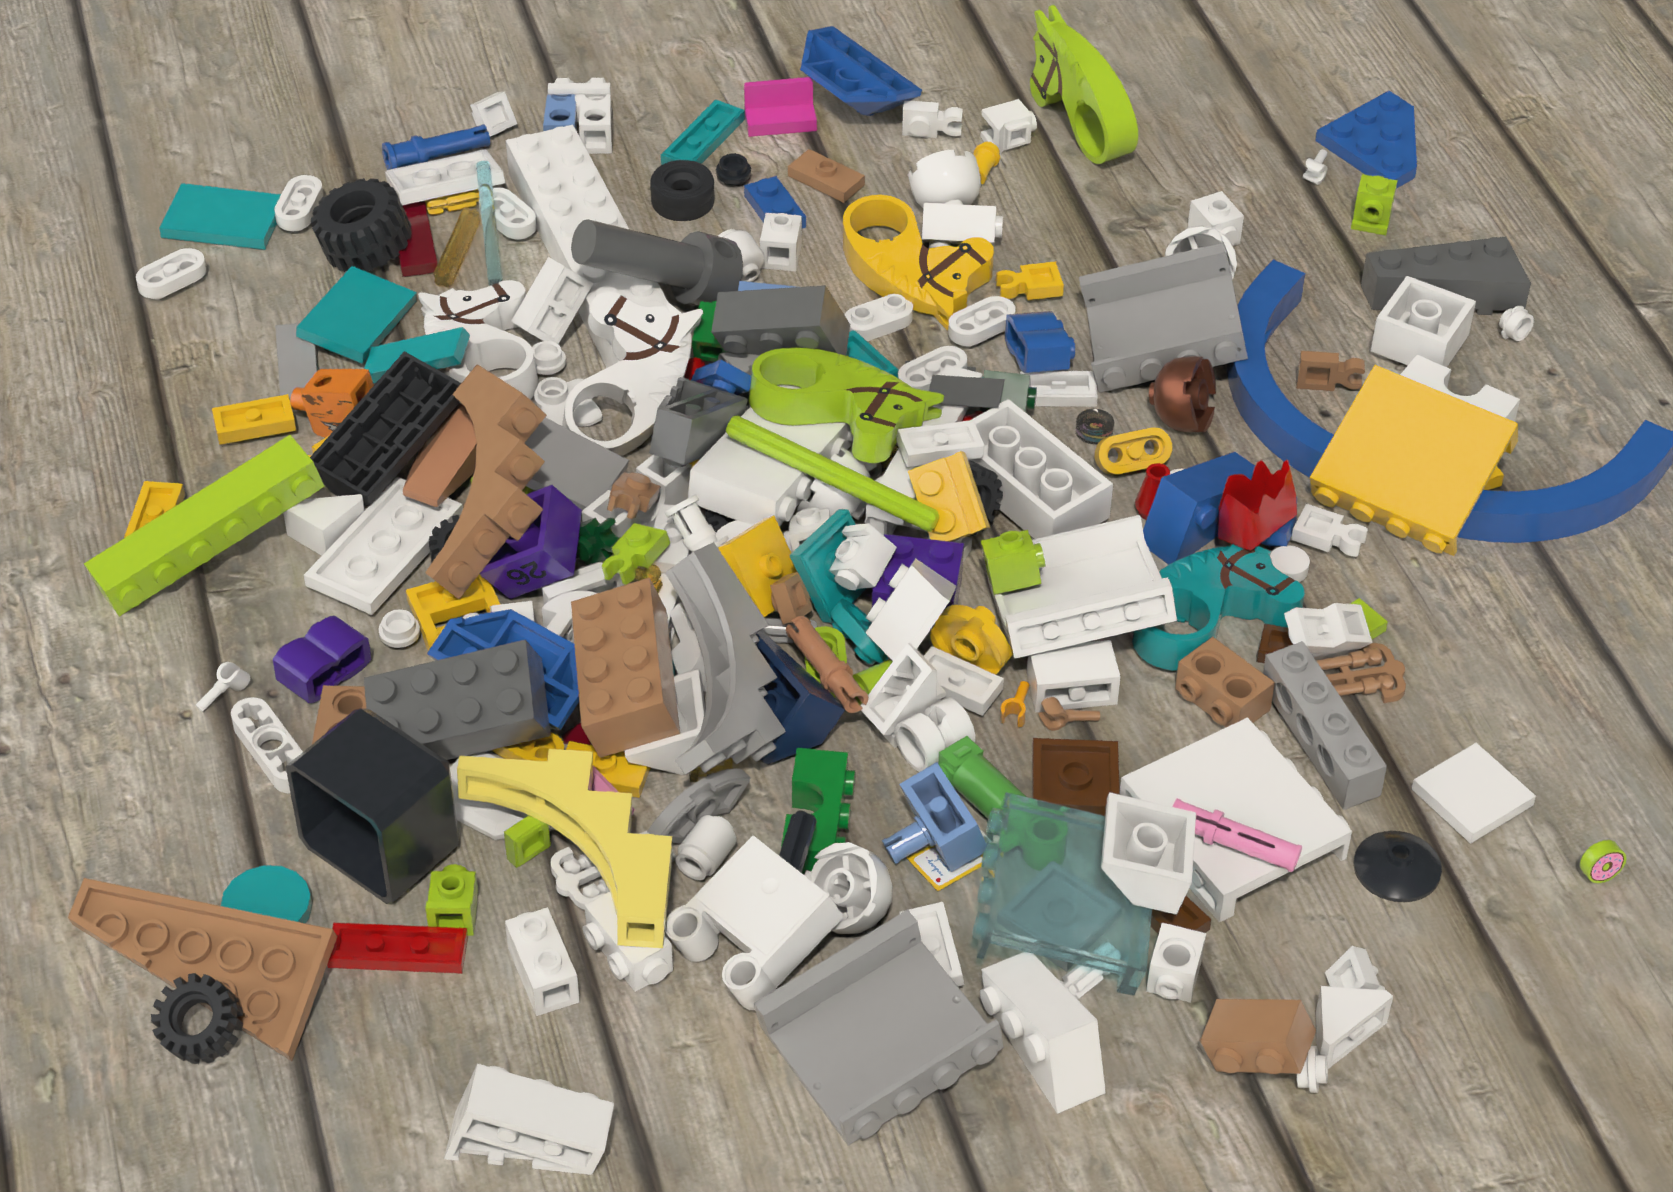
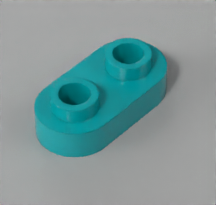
M840 599L830 612L834 620L832 623L833 628L839 630L844 637L851 639L856 644L854 651L867 663L873 665L876 661L879 663L887 661L889 657L866 634L872 623L866 619L867 615L851 602Z

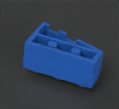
M1232 452L1162 477L1143 528L1144 539L1149 551L1169 565L1194 554L1218 537L1219 506L1228 476L1244 474L1252 480L1255 465L1238 453Z

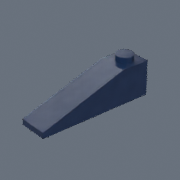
M761 630L756 634L760 641L755 645L777 676L775 680L764 687L768 694L763 698L786 731L772 741L776 749L760 759L762 762L770 764L796 754L797 748L809 749L822 744L837 724L845 709L819 681Z

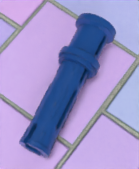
M485 124L477 127L425 139L415 135L411 136L409 141L392 145L390 142L382 143L384 163L387 170L428 162L429 159L481 147H489V132L484 133V131H487V127Z

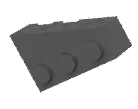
M826 285L718 292L711 332L725 351L733 353L761 355L774 349L810 348L846 355L851 324Z
M679 377L677 385L671 388L670 396L666 395L657 408L649 453L662 457L665 464L674 467H685L688 463L701 459L726 433V427L730 419L735 415L741 417L745 413L747 398Z

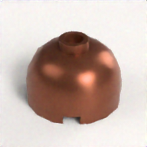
M1199 356L1175 358L1164 365L1157 374L1155 383H1151L1149 388L1150 404L1155 405L1157 415L1170 428L1183 432H1206L1210 427L1215 407L1208 406L1209 394H1216L1215 375L1209 359H1203V357Z

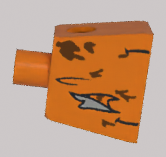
M320 369L304 388L296 387L293 390L290 402L294 410L306 411L313 432L318 436L326 438L337 428L374 384L368 369Z

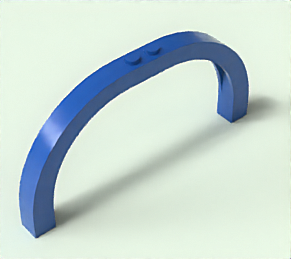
M1273 259L1246 289L1238 303L1248 359L1227 363L1228 384L1241 417L1257 438L1282 461L1288 460L1291 467L1310 478L1334 434L1326 431L1302 414L1285 397L1269 370L1265 347L1277 327L1301 302L1305 279L1304 272ZM1644 420L1625 447L1612 460L1587 476L1569 483L1538 490H1483L1457 537L1487 542H1537L1573 536L1612 522L1644 500L1673 464V431Z

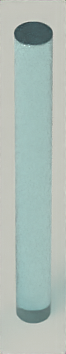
M483 160L476 163L487 277L488 284L491 286L503 281L491 167L488 161Z

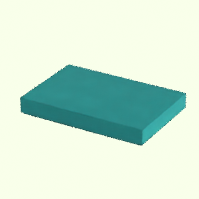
M181 183L159 227L161 238L265 250L277 225L274 209L281 194Z
M351 266L296 327V337L363 364L369 356L371 347L378 346L416 303L417 292Z

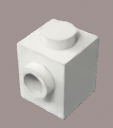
M1221 191L1191 201L1188 228L1204 226L1216 229L1229 239L1232 246L1240 244L1244 215Z
M785 213L765 214L760 238V249L764 253V263L761 269L797 270L802 244V216Z

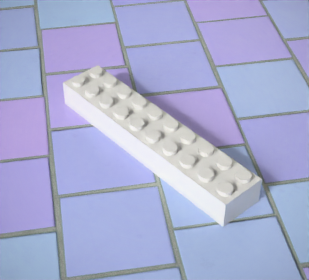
M574 125L556 127L552 130L506 140L509 175L522 201L534 210L536 214V229L551 259L594 283L578 312L606 368L620 361L612 350L611 341L595 335L588 325L589 310L593 299L600 293L612 291L644 307L665 306L669 302L657 282L581 265L574 261L571 253V242L574 231L583 220L590 219L629 229Z

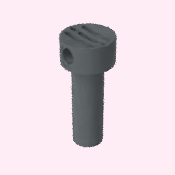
M587 219L577 226L571 242V253L576 263L670 285L676 300L690 306L699 307L700 301L710 303L717 301L718 292L738 291L739 281L742 279L743 259L737 243L728 238L700 231L689 233L679 242Z

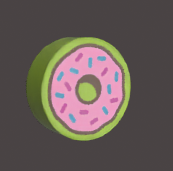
M1603 840L1593 844L1584 852L1580 861V868L1591 882L1604 883L1621 872L1626 864L1627 857L1615 841Z

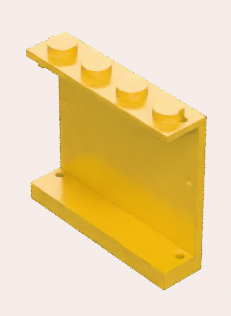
M1374 365L1310 476L1311 493L1317 501L1325 506L1335 507L1336 505L1350 511L1352 516L1360 521H1373L1385 526L1390 533L1397 537L1406 538L1408 536L1422 542L1423 546L1432 552H1445L1455 556L1458 534L1503 453L1511 454L1518 442V423Z

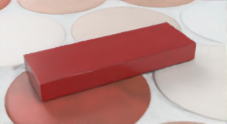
M333 922L332 929L336 933L337 939L327 964L328 968L463 973L468 942L467 928Z

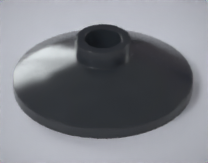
M1383 831L1375 833L1360 843L1354 856V871L1360 883L1372 894L1388 901L1413 902L1423 899L1437 888L1441 879L1442 864L1437 852L1426 841L1407 832Z

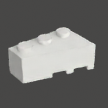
M1027 950L981 969L984 989L980 990V998L985 1010L1000 1023L1001 1029L1056 1113H1061L1105 1094L1097 1019L1030 950Z
M477 1064L455 1111L444 1159L459 1161L460 1153L488 1156V1164L503 1165L505 1158L533 1160V1169L592 1175L605 1152L614 1103L599 1099L591 1093H578L554 1086L546 1080H533L512 1074L501 1067H488Z

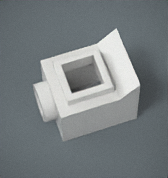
M1019 99L982 109V116L992 128L981 131L980 137L984 142L994 143L999 148L1000 155L1005 150L1031 143V132L1037 129L1036 118L1033 112L1028 111Z

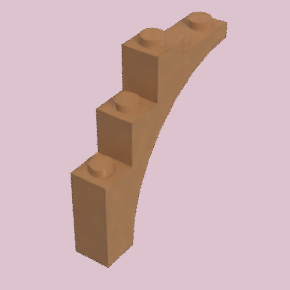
M478 364L452 394L465 406L474 425L477 442L476 466L470 492L459 520L448 540L425 572L458 599H460L509 536L518 541L543 511V508L522 490L545 463L525 442L547 414L522 392Z

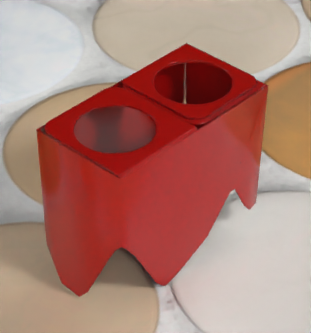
M1288 460L1284 461L1281 470H1277L1274 474H1271L1264 461H1258L1254 467L1252 480L1244 474L1228 476L1219 506V539L1251 551L1297 515L1296 492Z

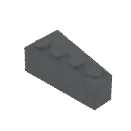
M1507 236L1366 253L1361 288L1371 310H1383L1406 276L1476 301L1475 309L1477 315H1492L1493 310H1508L1516 306H1523L1525 309L1531 282Z

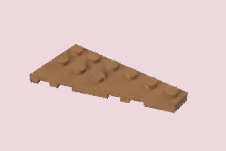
M87 878L83 879L68 919L75 927L175 989L177 987L173 980L181 977L188 982V974L196 973L201 978L203 974H206L218 980L235 994L239 1000L237 1004L242 1007L243 1016H238L237 1018L243 1022L242 1031L290 1061H293L337 939L336 933L330 928ZM199 1003L205 1008L212 1011V1008L209 1004Z

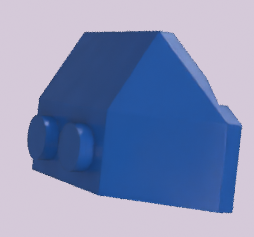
M834 26L808 31L800 70L843 102L853 107L858 113L872 116L875 113L894 109L904 104L906 100L911 101L921 96L922 89Z
M512 609L479 614L466 619L463 617L454 618L448 621L427 652L428 656L435 661L526 640L542 658L550 729L561 730L579 703L574 643Z

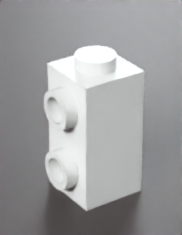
M924 203L922 242L929 243V248L951 246V244H961L968 238L980 237L986 239L994 246V238H1002L1003 216H996V206Z
M610 892L584 905L586 925L583 926V933L594 950L600 948L607 957L608 965L617 979L621 980L624 978L636 992L649 984L660 982L667 974L673 971L672 944L665 935L663 948L617 945V915Z
M548 907L535 912H526L506 920L508 949L536 1016L579 1003L577 974Z

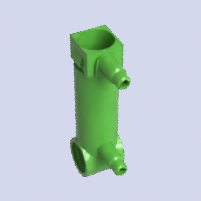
M968 736L939 752L938 764L954 789L958 790L1004 834V836L992 842L991 846L984 850L983 856L987 861L992 862L1019 848L1021 850L1022 862L1033 872L1041 873L1051 863L1059 868L1063 865L1067 826L1062 818L1056 814L1042 812L983 756V750Z

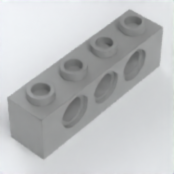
M1301 641L1266 654L1263 674L1275 682L1272 702L1342 809L1345 810L1381 796L1387 765L1305 643Z

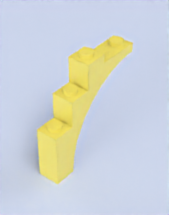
M549 749L547 761L459 756L457 766L459 799L488 802L517 810L555 828L574 842L593 862L610 890L617 915V945L663 948L671 874L672 836L630 833L632 793L592 791L593 752Z

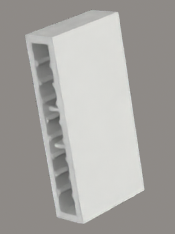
M777 385V386H780V387L790 388V389H799V388H801V387L794 386V385ZM751 406L741 416L828 459H831L835 453L838 455L841 447L847 450L853 443L850 426L844 422L782 425L763 419L753 411ZM725 433L690 470L688 498L697 495L699 501L696 502L698 506L752 526L774 515L780 526L784 521L791 519L795 508L801 501L808 500L812 492L809 488L816 478L732 439Z

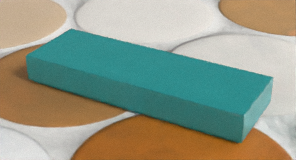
M715 99L661 154V165L675 160H690L702 164L745 120V110Z
M464 327L374 346L371 347L364 369L369 370L373 383H376L404 351L435 369L459 365L462 362L470 334Z

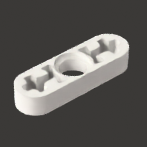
M250 697L238 701L231 710L235 733L274 787L280 792L290 793L287 773L283 771L282 763L287 761L288 765L303 751L264 700ZM248 717H252L254 720L259 719L260 727L255 729L254 723ZM268 740H279L282 742L281 746L274 750L268 751L260 748L261 744Z

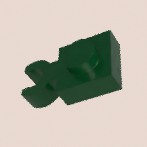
M595 517L580 523L576 556L583 560L586 566L604 561L613 555L612 547L621 538L617 537L611 530V526L616 523L614 518H607L602 523H599Z

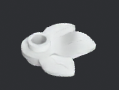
M550 377L542 380L534 392L535 404L547 414L546 418L562 426L567 397L571 390L584 379H574L565 382L561 378ZM589 398L575 408L573 419L576 426H591L602 420V412L592 398Z

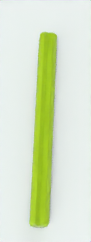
M738 415L733 416L726 427V433L730 438L927 532H931L939 520L940 515L936 509Z

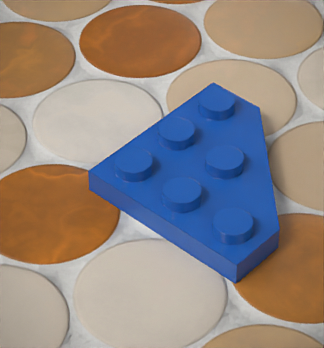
M1391 91L1381 94L1317 130L1316 142L1365 175L1382 176L1387 179L1398 180L1396 189L1413 180L1416 176L1417 155L1414 106Z

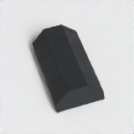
M404 351L310 457L323 484L337 496L361 494L364 506H370L460 403L452 394L460 386L461 382Z

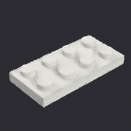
M396 477L304 574L305 585L373 615L430 552L429 536H432L434 527L441 528L440 522L444 519L452 523V516L459 515L460 517L463 505L447 498L438 507H434L403 495V487L406 480Z

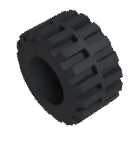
M365 178L357 179L355 182L350 183L349 181L342 184L343 186L339 188H334L329 192V195L322 197L319 201L320 205L314 207L312 212L311 225L327 260L333 267H337L338 270L346 272L353 266L366 272L371 271L377 266L382 267L388 264L387 261L395 259L400 255L399 251L405 249L408 245L407 240L411 238L412 234L410 230L411 224L395 189L390 187L389 183L385 181L379 182L378 179L374 178L368 181Z

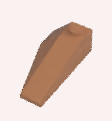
M461 402L419 449L403 487L404 496L438 507L474 473L477 446L474 425L465 406Z

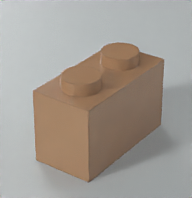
M1216 999L1200 1042L1216 1072L1301 1074L1316 1029L1301 1000Z

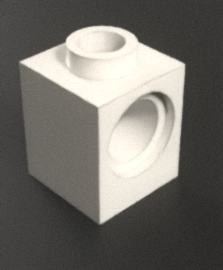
M1162 923L1150 963L1146 992L1158 994L1166 999H1178L1191 1003L1202 962L1206 933Z

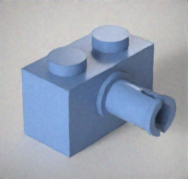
M937 762L900 783L906 800L915 815V822L892 836L881 840L895 864L929 844L930 847L935 846L949 870L953 872L983 854L984 850L988 848L977 822Z

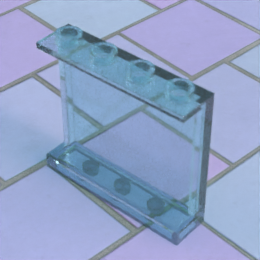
M1008 792L1005 793L999 809L992 807L986 833L993 834L992 842H987L982 858V867L988 869L987 877H982L977 895V902L984 904L983 912L977 913L972 931V938L979 940L977 958H984L991 943L1118 974L1117 992L1135 995L1147 971L1152 909L1133 905L1102 870L1105 816Z

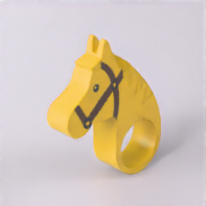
M888 195L865 196L851 203L844 212L843 251L847 264L854 275L868 288L882 297L890 294L902 295L906 300L912 302L913 311L932 314L946 330H948L949 318L954 313L967 307L968 295L989 282L992 278L994 247L989 241L984 238L973 237L964 240L958 247L940 246L926 248L922 243L912 209L898 198ZM871 226H886L897 230L901 234L893 237L892 241L884 239L876 242L859 235L857 232Z

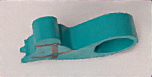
M1233 544L1232 546L1217 547L1194 553L1161 569L1159 573L1162 579L1168 577L1171 583L1177 621L1183 623L1187 621L1189 625L1198 631L1190 634H1171L1154 626L1133 631L1132 638L1134 649L1143 660L1151 665L1166 670L1178 671V664L1181 659L1210 638L1214 637L1217 639L1220 622L1224 616L1248 620L1260 619L1266 624L1288 628L1284 613L1296 607L1303 608L1304 587L1300 582L1277 570L1272 564L1271 551L1259 546L1250 551Z

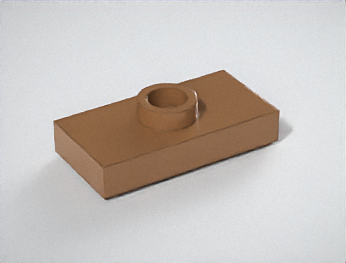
M810 149L788 166L789 177L843 203L865 185V175Z

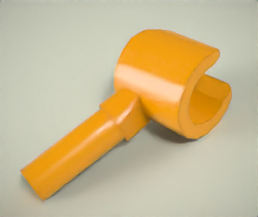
M1021 681L1015 697L1006 699L1002 703L1001 723L1004 724L1005 718L1009 714L1018 715V727L1024 726L1026 713L1024 700L1030 686L1028 682Z

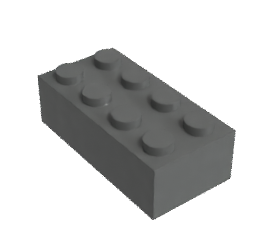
M526 640L364 677L366 709H370L445 760L551 736L542 658Z

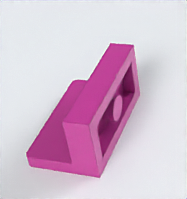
M811 77L744 83V110L748 137L817 131V118L813 105V81Z

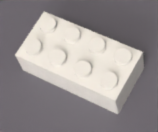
M1007 399L999 404V408H991L972 419L985 447L983 458L968 460L998 475L997 479L1002 482V486L998 489L1003 491V498L996 501L1001 504L1000 510L1023 530H1028L1030 536L1034 539L1098 525L1110 518L1113 483L1011 400Z

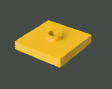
M774 515L761 520L718 547L763 617L775 610L771 600L772 590L770 585L787 574L797 572L789 556L791 551Z

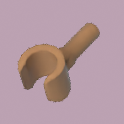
M1055 697L1044 699L1041 705L1045 712L1038 713L1044 725L1051 731L1061 729L1067 722L1100 720V711L1064 710L1059 700Z

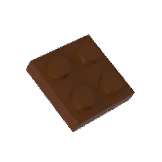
M1033 738L1032 802L1042 812L1060 816L1105 817L1109 792L1120 795L1118 741Z

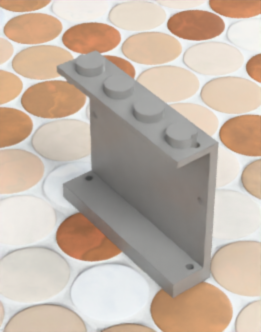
M1224 243L1079 277L1081 291L1087 308L1094 362H1091L1099 393L1156 380L1157 374L1164 365L1175 358L1199 356L1203 357V359H1209L1212 367L1248 359L1231 269Z
M908 909L754 1003L761 1029L848 1146L860 1138L865 1139L872 1136L880 1129L882 1124L896 1115L912 1111L923 1098L937 1089L950 1087L958 1080L961 1074L977 1064L982 1065L991 1061L997 1055V1052L1004 1048L1000 1023L995 1019L987 1024L923 944L918 921Z

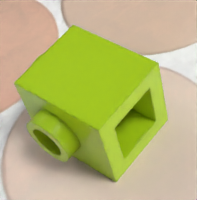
M1028 530L1020 532L1007 531L999 537L981 540L987 576L994 595L1042 584L1039 568L1046 567L1043 550L1040 543L1033 544Z

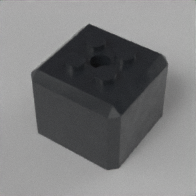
M360 708L352 711L285 766L298 835L306 848L385 904L393 903L459 845L449 762L370 709Z

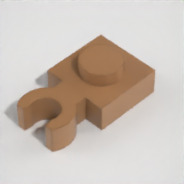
M1301 351L1296 389L1334 391L1336 383L1343 384L1349 389H1361L1362 375L1360 374L1365 373V360L1351 358L1344 362H1339V353Z
M624 472L612 486L607 510L613 511L615 508H621L628 511L627 518L634 519L637 516L638 510L646 513L657 501L661 486L652 483L650 478L643 474L634 472L628 474Z
M798 572L787 574L770 585L772 604L774 609L780 614L783 624L791 623L793 618L805 616L813 610L811 597Z

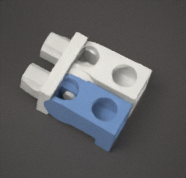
M557 78L555 83H548L543 131L574 125L577 131V124H579L580 138L589 154L612 153L610 83H606L604 78H591L587 83H574L569 78Z

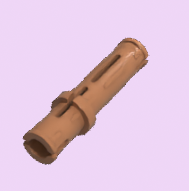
M806 616L793 618L791 621L798 628L799 632L797 633L792 625L788 624L786 634L794 641L818 672L822 686L835 694L848 713H856L863 709L855 697L857 696L865 705L869 697L853 678L851 667L837 658Z

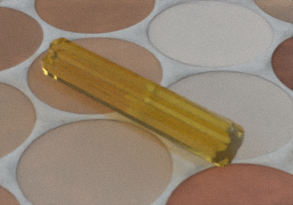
M465 208L461 211L433 273L435 277L434 283L437 286L443 285L447 288L452 286L479 226L480 213L478 210Z

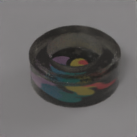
M1093 408L1084 410L1077 416L1075 433L1081 441L1096 445L1102 439L1113 436L1114 419L1108 412Z

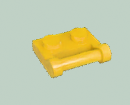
M480 574L460 599L456 598L436 581L406 589L407 602L419 623L428 651L446 626L436 628V623L486 609L487 613H490V606L501 605L491 583Z

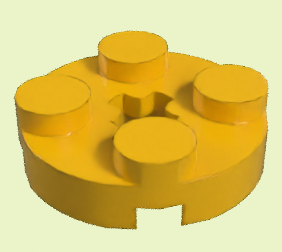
M965 605L948 606L943 610L930 631L933 647L995 675L1013 655L1005 635L995 624V615L984 606H977L975 609Z

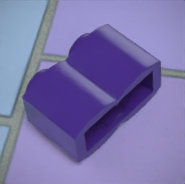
M333 615L313 624L304 637L297 638L283 645L272 660L276 680L306 702L314 703L321 699L323 685L337 686L340 681L350 679L363 670L371 661L369 639Z

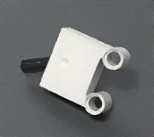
M799 810L791 816L779 855L755 836H752L686 905L677 907L666 919V934L682 955L691 962L706 960L714 953L718 945L717 934L719 932L745 952L734 955L726 962L723 967L722 978L740 1004L748 1010H755V1002L775 991L785 978L844 917L831 897L801 873L817 824L816 817L805 811Z

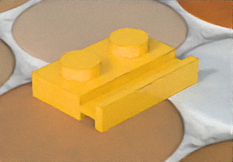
M960 451L952 456L938 459L908 471L917 501L936 509L940 515L935 528L928 532L931 540L953 542L990 528L965 452Z

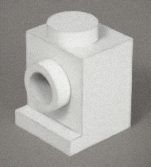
M869 523L845 526L842 533L847 539L837 548L835 553L836 559L829 571L835 575V581L846 589L856 590L875 587L897 547Z

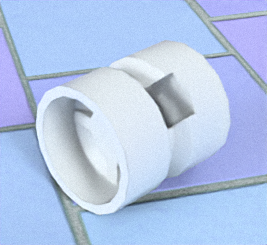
M951 697L940 700L927 707L924 714L916 713L901 721L895 727V737L902 755L911 767L918 772L936 762L938 763L939 752L965 736H968L975 743V731L969 715Z

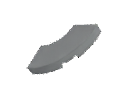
M726 769L704 777L678 795L660 813L647 832L654 835L672 836V843L681 844L702 816L730 813L750 782L751 777L742 769Z

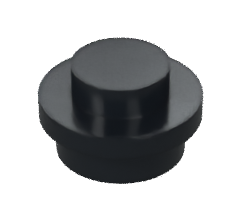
M736 153L727 154L720 159L716 167V176L720 181L728 185H739L750 178L751 166L743 155Z

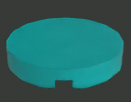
M263 865L248 869L235 877L223 892L221 906L306 923L310 918L312 900L307 882L296 871L283 866Z

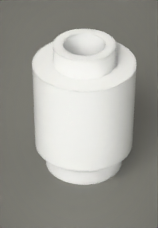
M702 816L678 847V856L676 857L678 868L686 876L694 880H703L706 876L714 874L736 844L737 839L732 825L720 816Z

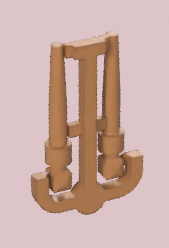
M1371 643L1361 648L1360 651L1349 652L1346 656L1316 660L1322 670L1340 668L1341 673L1326 675L1340 696L1361 693L1362 695L1373 694L1379 689L1382 692L1381 698L1383 703L1400 700L1405 694L1406 683L1403 678L1405 666L1402 662L1395 660L1391 650L1383 644ZM1382 659L1385 663L1384 666L1374 667L1355 671L1350 670V668L1352 669L1364 667L1365 663H1368L1369 666L1381 664Z

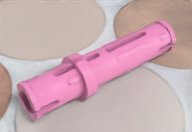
M1177 798L1172 807L1196 812L1195 834L1204 837L1203 842L1213 845L1214 842L1220 843L1252 857L1285 868L1293 873L1302 851V845H1296L1261 830L1225 818L1224 812L1217 809L1212 813L1183 802L1181 799Z

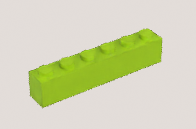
M288 435L84 563V566L99 591L120 617L325 486L314 462L295 439Z

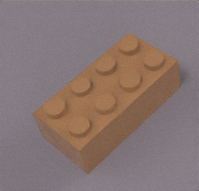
M650 578L571 601L581 726L598 756L601 758L680 734L667 612Z

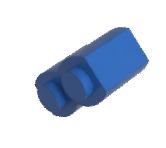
M1052 311L1006 315L1005 341L1010 353L1016 356L1017 363L1022 372L1031 373L1070 368V359L1075 357V342L1072 337H1068L1062 321L1057 320Z

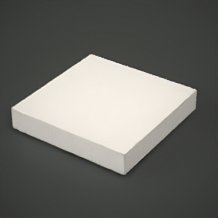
M1474 743L1415 778L1412 784V790L1470 844L1532 807L1536 798L1535 794L1478 743Z

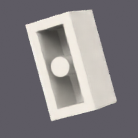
M1111 640L1088 641L1028 655L1027 680L1030 685L1029 688L1035 713L1045 712L1041 703L1049 697L1057 698L1064 710L1117 705L1120 673Z

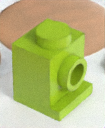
M1362 174L1351 224L1352 230L1386 236L1398 180Z
M458 864L447 865L442 871H431L428 901H426L425 906L428 926L467 928L468 936H474L478 902L476 871H468L464 866ZM441 914H462V916H441Z

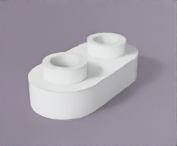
M300 175L292 178L287 183L274 209L276 223L280 228L290 232H298L310 225L314 207L320 205L319 201L323 197L322 183L317 177Z
M490 188L479 196L481 216L506 237L522 240L531 236L536 231V214L534 210L510 190Z
M185 248L144 266L136 274L139 293L146 298L162 299L185 286L195 283L206 273L204 255L199 250Z
M890 294L853 307L844 315L851 324L850 331L854 330L866 341H870L909 326L913 319V304L902 295Z
M1000 296L988 297L954 313L949 318V338L954 343L966 347L983 342L1005 331L1006 315L1015 314V305L1009 299Z
M955 346L937 348L904 364L898 371V379H901L912 388L929 391L932 375H941L946 364L967 369V355L962 349Z

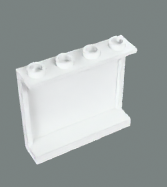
M1140 515L1033 539V544H1041L1046 567L1039 568L1042 584L994 595L988 579L989 587L1014 659L1177 621L1171 583L1168 577L1162 579L1144 539Z
M1248 717L1121 777L1120 795L1171 807L1178 798L1183 802L1212 813L1217 809L1224 812L1225 818L1261 830L1296 845H1302V851L1295 869L1330 851L1340 861L1347 859L1352 834L1347 821L1342 816L1337 815L1327 805L1318 789L1310 786L1297 772L1293 762L1288 758H1284L1272 745L1268 735L1264 731L1259 730ZM1195 834L1190 889L1219 923L1234 916L1236 898L1290 872L1285 868L1252 857L1220 843L1207 844L1203 842L1204 837Z

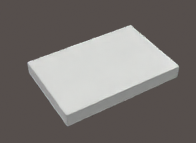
M486 149L390 169L385 172L387 183L395 189L402 205L505 183L502 169Z

